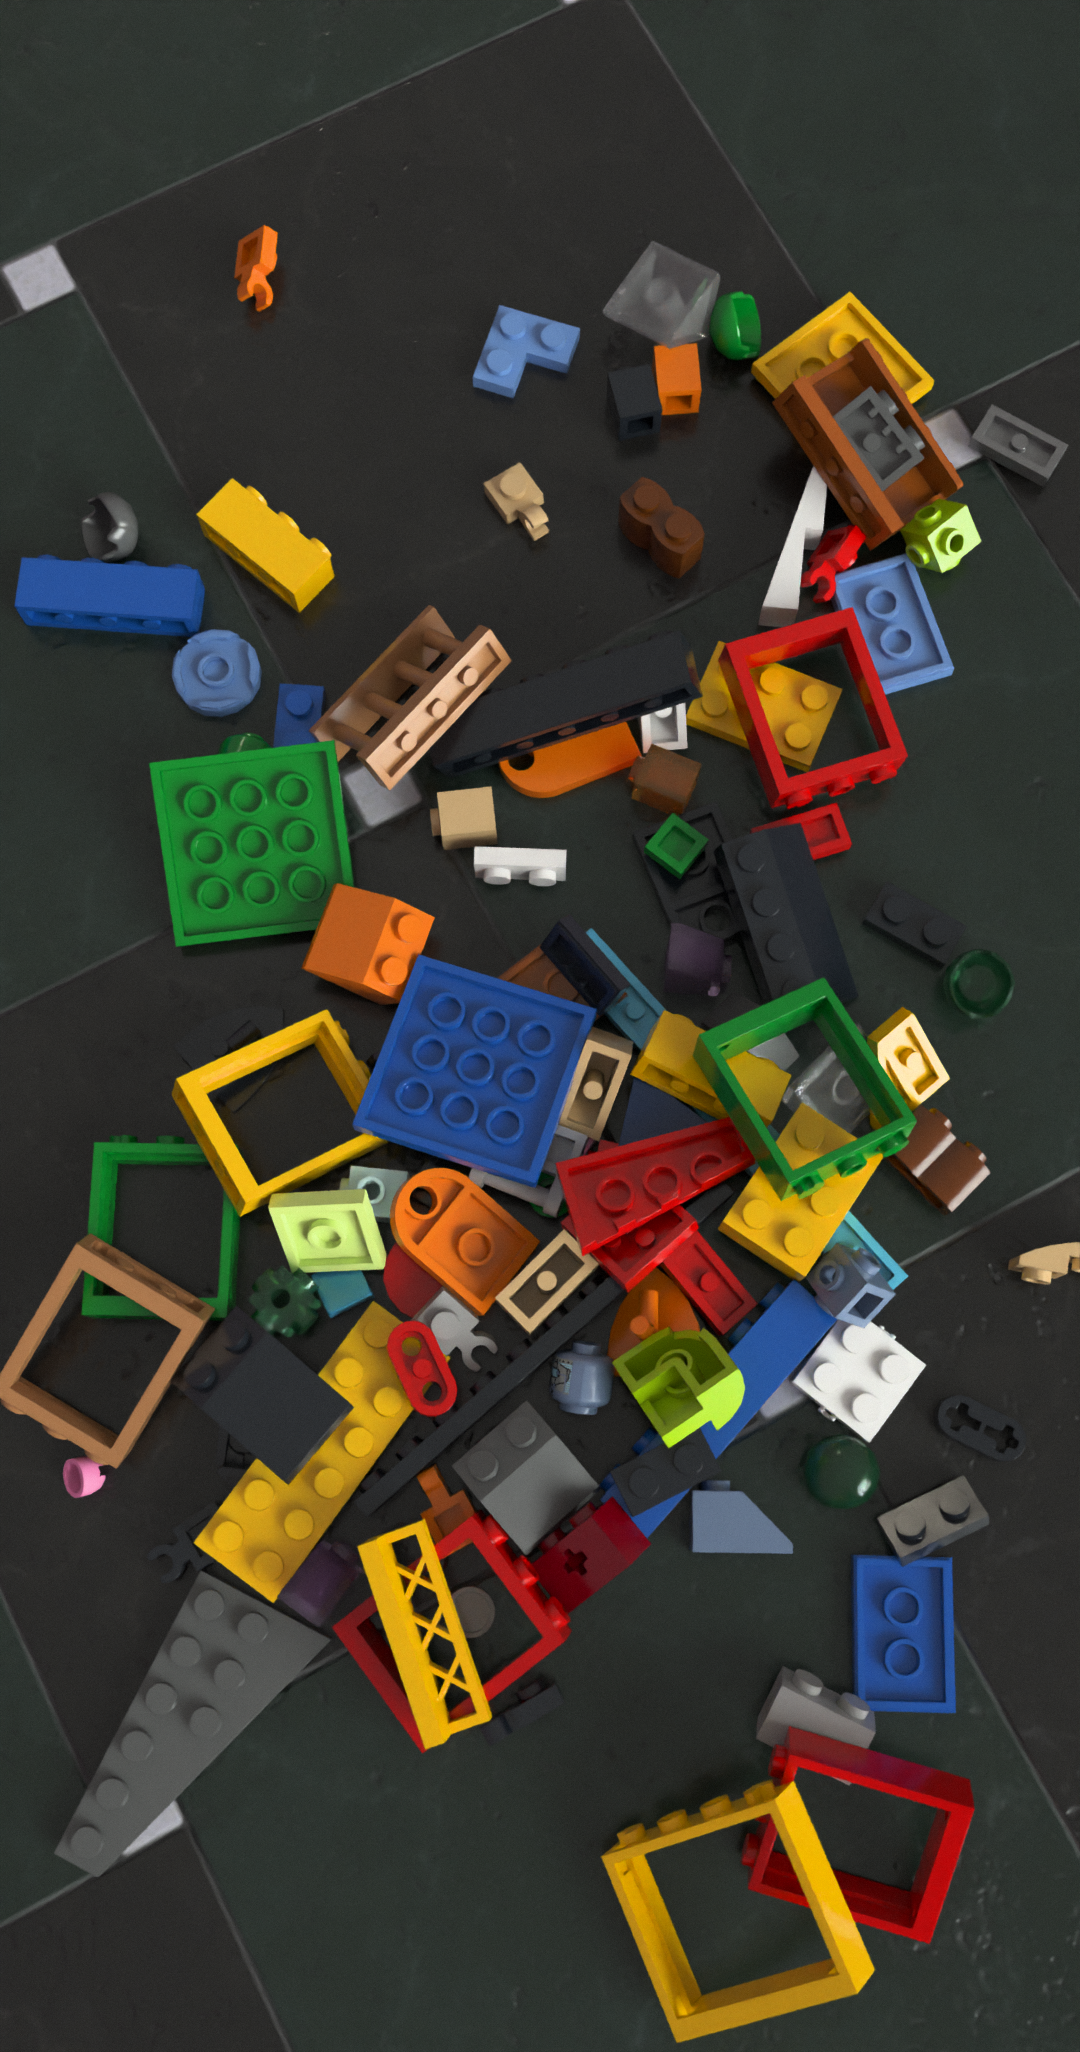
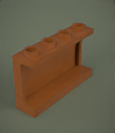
M868 338L858 342L847 354L807 378L803 375L793 381L772 402L852 524L857 525L866 535L864 542L870 550L899 532L900 529L914 519V515L921 508L931 505L937 499L946 500L963 487V481L957 474L955 467L947 459L932 436L930 429L924 424L909 401L907 394L899 386L885 365L882 356L876 351ZM870 386L876 393H879L882 389L886 391L899 409L893 415L903 430L911 425L925 444V447L920 450L924 459L883 492L833 418L835 414Z

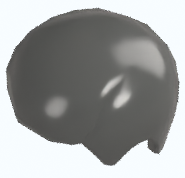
M114 492L100 493L88 499V504L94 505L95 510L82 518L81 527L89 556L102 560L105 563L128 557L136 546L139 532L138 521L131 505Z

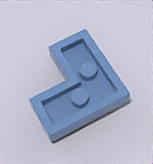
M499 305L473 375V387L514 398L527 362L567 374L580 339V328Z

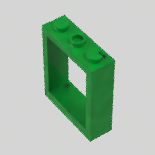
M825 977L698 1036L693 1057L780 1201L795 1194L799 1199L810 1196L823 1187L825 1184L824 1180L838 1173L842 1178L848 1177L862 1169L867 1164L866 1159L879 1153L883 1157L891 1156L909 1143L907 1138L917 1119ZM814 1020L882 1127L792 1170L725 1060Z
M111 1135L109 1136V1142H94L87 1235L91 1233L112 1246L118 1164L211 1166L200 1145L185 1144V1138L178 1136L156 1137V1143H138V1137ZM235 1145L244 1160V1152ZM225 1190L223 1191L217 1298H199L215 1308L208 1321H223L236 1307L240 1217ZM85 1272L82 1315L93 1319L165 1320L127 1296H109V1286Z

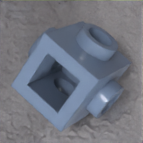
M836 1243L831 1250L822 1255L818 1264L805 1277L817 1293L815 1301L826 1313L836 1319L861 1328H865L896 1294L880 1274L879 1270L882 1268L880 1262L870 1252L861 1247L858 1250H854Z

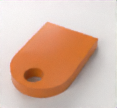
M623 722L530 752L528 754L533 757L534 763L527 770L519 771L512 768L508 762L509 760L499 762L498 765L506 782L519 793L534 798H549L640 763L642 755L627 722Z
M432 1168L419 1172L408 1178L399 1187L392 1200L390 1225L393 1236L400 1248L477 1316H483L494 1303L495 1297L507 1286L540 1243L539 1239L466 1175L456 1170ZM417 1187L428 1191L432 1199L431 1208L425 1215L418 1214L410 1205V1195Z

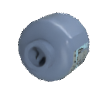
M573 1340L571 1349H563L554 1354L549 1393L553 1399L559 1402V1409L570 1413L593 1415L597 1414L598 1407H603L610 1402L615 1367L612 1364L614 1360L608 1355L600 1353L601 1344Z

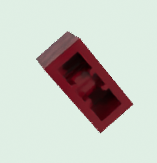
M613 1496L598 1508L590 1501L568 1520L573 1527L572 1530L565 1534L559 1527L537 1546L543 1554L532 1565L539 1575V1582L551 1597L554 1596L563 1605L562 1608L566 1614H569L629 1567L651 1545Z

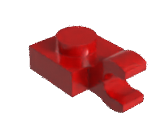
M857 525L827 531L806 564L810 569L801 575L800 586L801 588L813 586L817 581L818 592L813 598L815 603L826 602L833 597L836 590V571L842 572L848 569L857 559L858 554L856 552L866 539V535Z

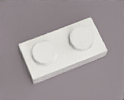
M475 846V878H483L484 882L495 885L508 884L511 882V879L529 880L530 884L536 886H552L556 884V881H566V850Z

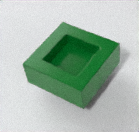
M672 813L645 845L644 853L678 879H681L708 846L709 839Z

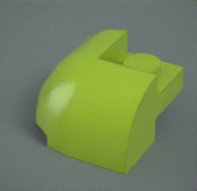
M669 1326L652 1334L612 1362L668 1448L708 1421H711L718 1431L734 1416L743 1400L745 1384L742 1373L716 1337L705 1328L700 1332L695 1330L673 1332Z

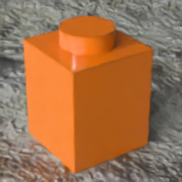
M670 342L665 345L654 346L652 373L662 406V415L698 413L702 389L697 343L683 344L681 342Z

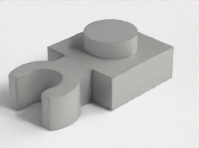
M444 1286L411 1319V1321L421 1322L431 1329L444 1355L448 1356L455 1347H458L462 1352V1359L465 1365L473 1371L478 1372L481 1369L480 1361L471 1354L476 1346L484 1345L494 1354L498 1351L496 1340L492 1335L484 1331L475 1332L473 1330L479 1322V1316Z

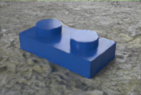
M280 684L273 748L317 742L308 730L324 715L326 698L324 686Z

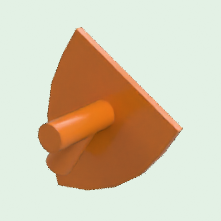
M658 1268L651 1271L630 1290L618 1309L611 1327L607 1353L613 1360H616L652 1334L669 1326L673 1332L684 1330L700 1332L699 1324L690 1302L673 1280ZM615 1368L614 1377H621Z

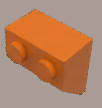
M336 883L333 885L301 969L379 1005L400 1003L418 954L421 955L435 917L396 898Z

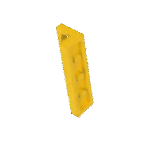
M425 1519L375 1536L358 1545L357 1548L425 1750L445 1743L453 1733L490 1721L492 1714ZM416 1534L423 1554L416 1571L398 1563L392 1542ZM426 1566L431 1579L422 1575ZM403 1576L411 1579L408 1588L405 1585ZM418 1583L436 1592L440 1605L433 1620L414 1611L411 1597ZM442 1615L444 1616L447 1628L439 1625ZM419 1625L428 1629L425 1638H423ZM434 1633L453 1642L457 1655L450 1670L431 1661L427 1648ZM459 1665L465 1678L456 1674ZM437 1676L445 1679L442 1688H440ZM451 1683L470 1692L476 1712L451 1720L444 1700Z

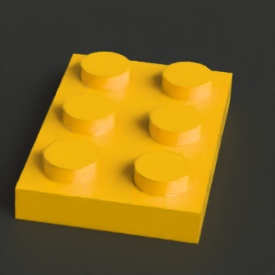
M718 641L700 682L703 697L692 701L686 714V725L750 749L718 662L726 643ZM775 662L749 669L782 763L808 772L843 689Z

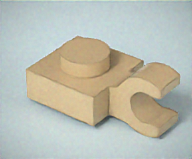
M520 462L484 483L485 494L507 524L519 518L534 541L549 533V529L544 524L548 521V517L540 507L544 503L543 493Z

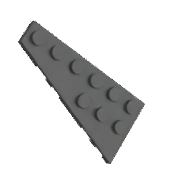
M205 1569L201 1570L54 1854L97 1878L102 1875L333 1637Z

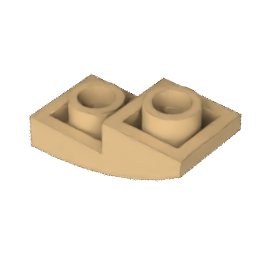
M1080 1242L1050 1245L1024 1253L1009 1260L1008 1270L1022 1272V1280L1038 1284H1051V1278L1056 1279L1066 1275L1069 1263H1072V1271L1080 1273Z

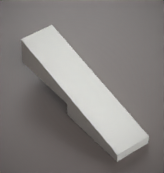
M814 465L765 597L758 625L785 627L795 622L799 605L803 550H815L817 548L824 526L827 485Z

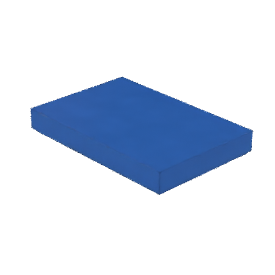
M851 1554L853 1695L864 1700L872 1711L956 1713L952 1557L923 1556L902 1567L895 1555Z

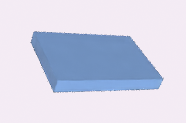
M906 553L835 574L836 590L831 598L835 612L853 607L885 695L952 675L954 666L915 565L910 561Z

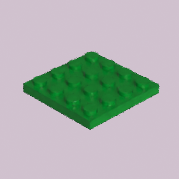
M335 740L149 763L176 947L316 930L333 885L339 883L355 888Z

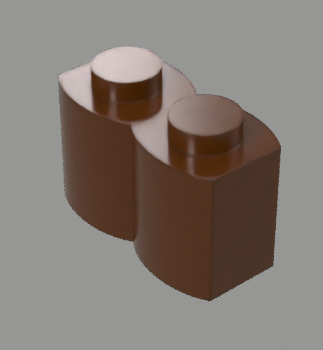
M641 477L620 496L618 524L621 531L633 544L649 550L652 560L663 572L680 579L701 559L705 536L701 524L691 513L683 508L674 506L668 493L658 483Z
M921 1105L913 1112L917 1122L907 1138L909 1143L897 1153L883 1158L898 1173L911 1182L914 1188L936 1210L945 1216L953 1212L991 1172L984 1164L987 1158L978 1147L969 1141L962 1143L955 1138L950 1131L952 1124L943 1113L935 1108L928 1110Z

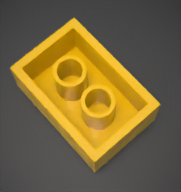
M802 1102L775 1142L792 1170H795L857 1140V1138ZM879 1153L866 1159L867 1164L848 1177L842 1178L838 1173L824 1180L825 1184L823 1187L810 1196L799 1199L795 1194L783 1201H780L759 1166L718 1227V1230L799 1283L806 1277L883 1159V1155Z

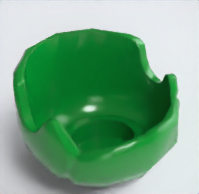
M742 291L729 292L720 296L713 305L709 317V335L717 351L727 359L741 360L757 357L761 350V328L756 304L750 294H743Z

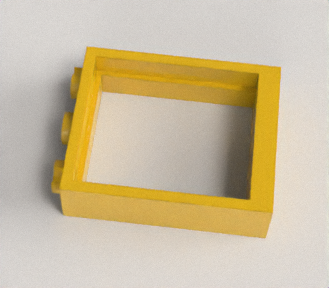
M327 1009L182 1075L175 1080L171 1095L239 1217L269 1203L271 1195L274 1193H288L388 1143L387 1140L364 1133L258 1186L207 1096V1093L309 1045L315 1044L356 1115L371 1073L362 1060H356L349 1048L350 1041L346 1029L343 1030L339 1021L334 1022Z

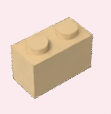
M564 1229L495 1297L496 1303L531 1336L597 1269L599 1263L589 1253L582 1256L578 1242Z

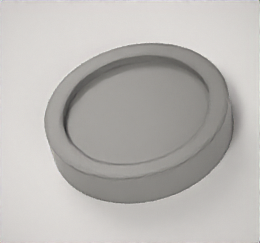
M466 1586L457 1590L451 1597L465 1638H475L483 1635L489 1630L495 1618V1605L491 1596L485 1590L475 1586Z

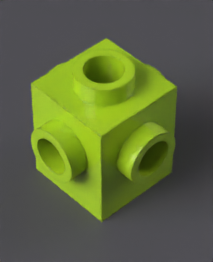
M937 499L931 505L921 508L914 515V519L900 529L907 545L906 554L910 561L917 567L940 573L958 565L961 558L981 542L967 505L944 499Z

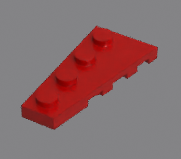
M727 1117L557 1162L555 1166L582 1256L754 1165L755 1158L731 1118Z

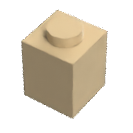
M491 787L437 792L438 808L430 809L433 836L442 835L444 850L498 844Z

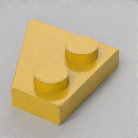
M901 1007L867 1036V1044L911 1112L950 1079L911 1011ZM870 1109V1125L874 1130H877L882 1126Z

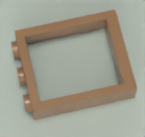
M90 1233L75 1244L0 1373L1 1403L5 1408L14 1413L27 1414L43 1424L44 1430L51 1436L61 1440L68 1439L84 1449L85 1454L94 1462L102 1465H111L117 1469L131 1452L172 1383L170 1380L179 1371L215 1308ZM82 1270L181 1329V1332L119 1435L21 1377Z

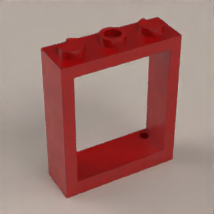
M853 607L725 644L718 662L771 808L786 805L787 809L795 806L801 807L811 802L814 795L828 792L830 797L838 796L855 788L854 783L870 779L872 784H877L898 774L897 770L906 760L908 754ZM840 643L880 751L788 778L749 669Z
M480 1509L434 1545L439 1561L442 1560L465 1540L470 1538L543 1636L482 1684L487 1702H489L565 1642L572 1630L567 1625L571 1620L563 1610V1605L554 1596L548 1599L536 1583L540 1578L531 1562L523 1555L517 1558L506 1543V1540L509 1539L506 1531L491 1514L486 1516L482 1509ZM422 1556L409 1565L408 1568L416 1571ZM427 1566L425 1567V1569H424L422 1575H423L426 1571H428ZM403 1576L405 1585L408 1587L411 1579ZM372 1595L332 1628L423 1754L428 1749L425 1750L393 1652L369 1620V1617L378 1610ZM470 1694L448 1711L451 1720L476 1712Z
M789 1726L783 1746L779 1744L774 1745L769 1762L768 1775L773 1777L772 1782L775 1787L794 1781L797 1768L801 1767L938 1808L910 1892L832 1869L855 1922L930 1944L975 1810L970 1779ZM771 1814L754 1818L755 1821H759L756 1835L747 1833L741 1855V1865L748 1866V1890L810 1908L789 1856L772 1851L778 1830Z

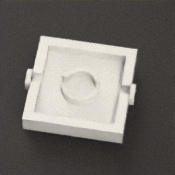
M837 1319L819 1340L789 1382L820 1406L818 1411L832 1422L837 1419L863 1441L870 1443L926 1364L895 1341L896 1336L885 1331L882 1325L878 1327L870 1321L865 1328H861Z

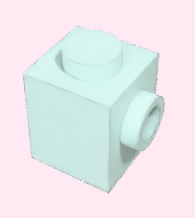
M351 1166L349 1178L341 1179L339 1190L366 1189L376 1222L390 1223L392 1200L399 1187L410 1178L408 1171Z

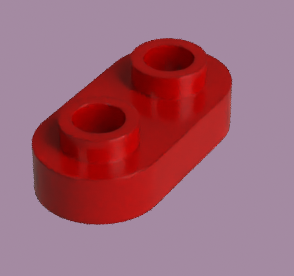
M407 1321L399 1324L393 1329L388 1338L387 1353L412 1408L421 1415L428 1417L442 1415L454 1404L457 1397V1385L431 1329L425 1324L418 1321ZM408 1338L416 1339L420 1344V1352L415 1356L406 1355L402 1350L404 1340ZM435 1383L440 1387L441 1395L438 1400L428 1401L424 1398L422 1389L425 1384Z

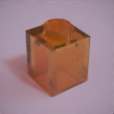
M651 743L646 757L638 755L629 773L628 780L633 782L632 799L668 814L681 815L684 813L699 780L702 764Z

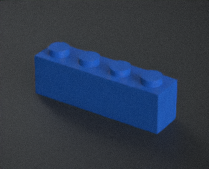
M40 555L37 558L22 557L14 606L24 623L30 626L192 637L200 633L205 587L198 570L182 564L154 567L139 561L111 564L96 558L69 561L52 555Z

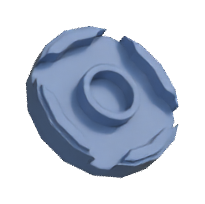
M211 629L195 634L187 640L188 644L183 647L181 652L180 650L177 652L172 668V678L176 691L190 709L204 716L223 717L239 712L252 702L260 688L262 670L255 649L249 642L247 643L238 634L230 630Z

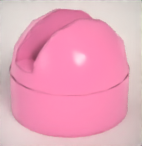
M88 1456L68 1459L63 1468V1479L68 1493L74 1498L90 1495L100 1489L106 1479V1475L100 1476L98 1468L103 1465L94 1462Z

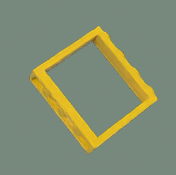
M772 1780L761 1782L744 1791V1798L732 1802L728 1795L716 1797L701 1805L699 1808L701 1812L687 1816L685 1809L674 1811L659 1819L657 1827L645 1830L643 1823L635 1824L620 1831L617 1834L619 1842L601 1856L676 2043L858 1994L875 1971L794 1781L777 1787L774 1786ZM770 1813L832 1958L702 1995L644 1854Z

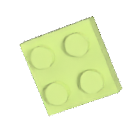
M366 1189L274 1193L271 1195L268 1209L292 1273L384 1269L387 1254Z

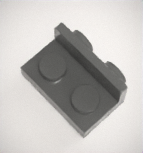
M870 386L835 414L833 418L883 492L924 459L920 450L925 447V444L911 425L903 430L893 415L899 409L886 391L882 389L879 393H876Z

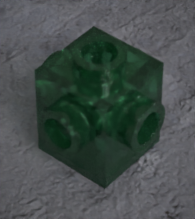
M283 1265L277 1271L269 1268L251 1287L255 1293L248 1301L257 1309L251 1317L271 1335L278 1330L288 1338L294 1333L299 1336L319 1317L316 1311L323 1303L313 1294L319 1286L300 1267L294 1273ZM283 1291H288L290 1294L289 1304L284 1308H277L274 1305V1300Z

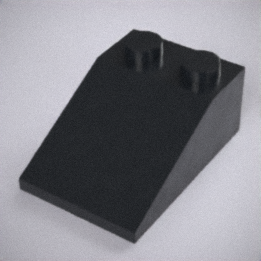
M238 1306L230 1312L170 1380L180 1391L287 1485L290 1484L354 1408L351 1403Z

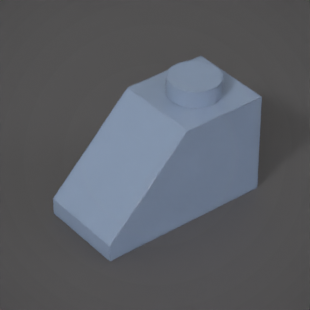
M704 1480L701 1482V1490H689L690 1551L793 1554V1543L743 1491H730V1481Z

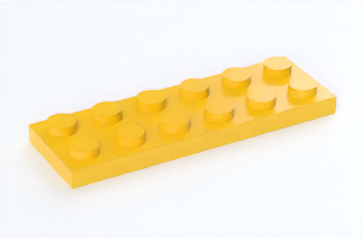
M374 1301L318 1374L319 1377L354 1406L352 1411L289 1485L256 1458L194 1541L195 1545L272 1603H275L414 1410L408 1401L387 1353V1341L391 1332L403 1322ZM408 1338L403 1341L402 1350L408 1356H415L420 1352V1344L416 1339ZM444 1355L445 1360L448 1363L451 1357ZM433 1383L424 1385L422 1389L423 1396Z

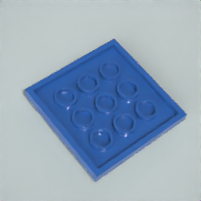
M418 954L352 1123L353 1128L368 1135L536 1188L571 1090L577 1064L587 1035L591 1032L596 1019L597 1009Z

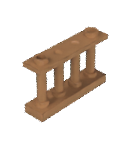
M428 605L308 731L317 742L335 740L338 761L351 748L359 751L356 756L379 785L391 790L512 660L490 628L479 625L464 641L455 639V636L434 606ZM441 653L449 655L434 673L426 671ZM412 684L420 687L404 705L395 702ZM381 716L389 719L373 737L365 735Z

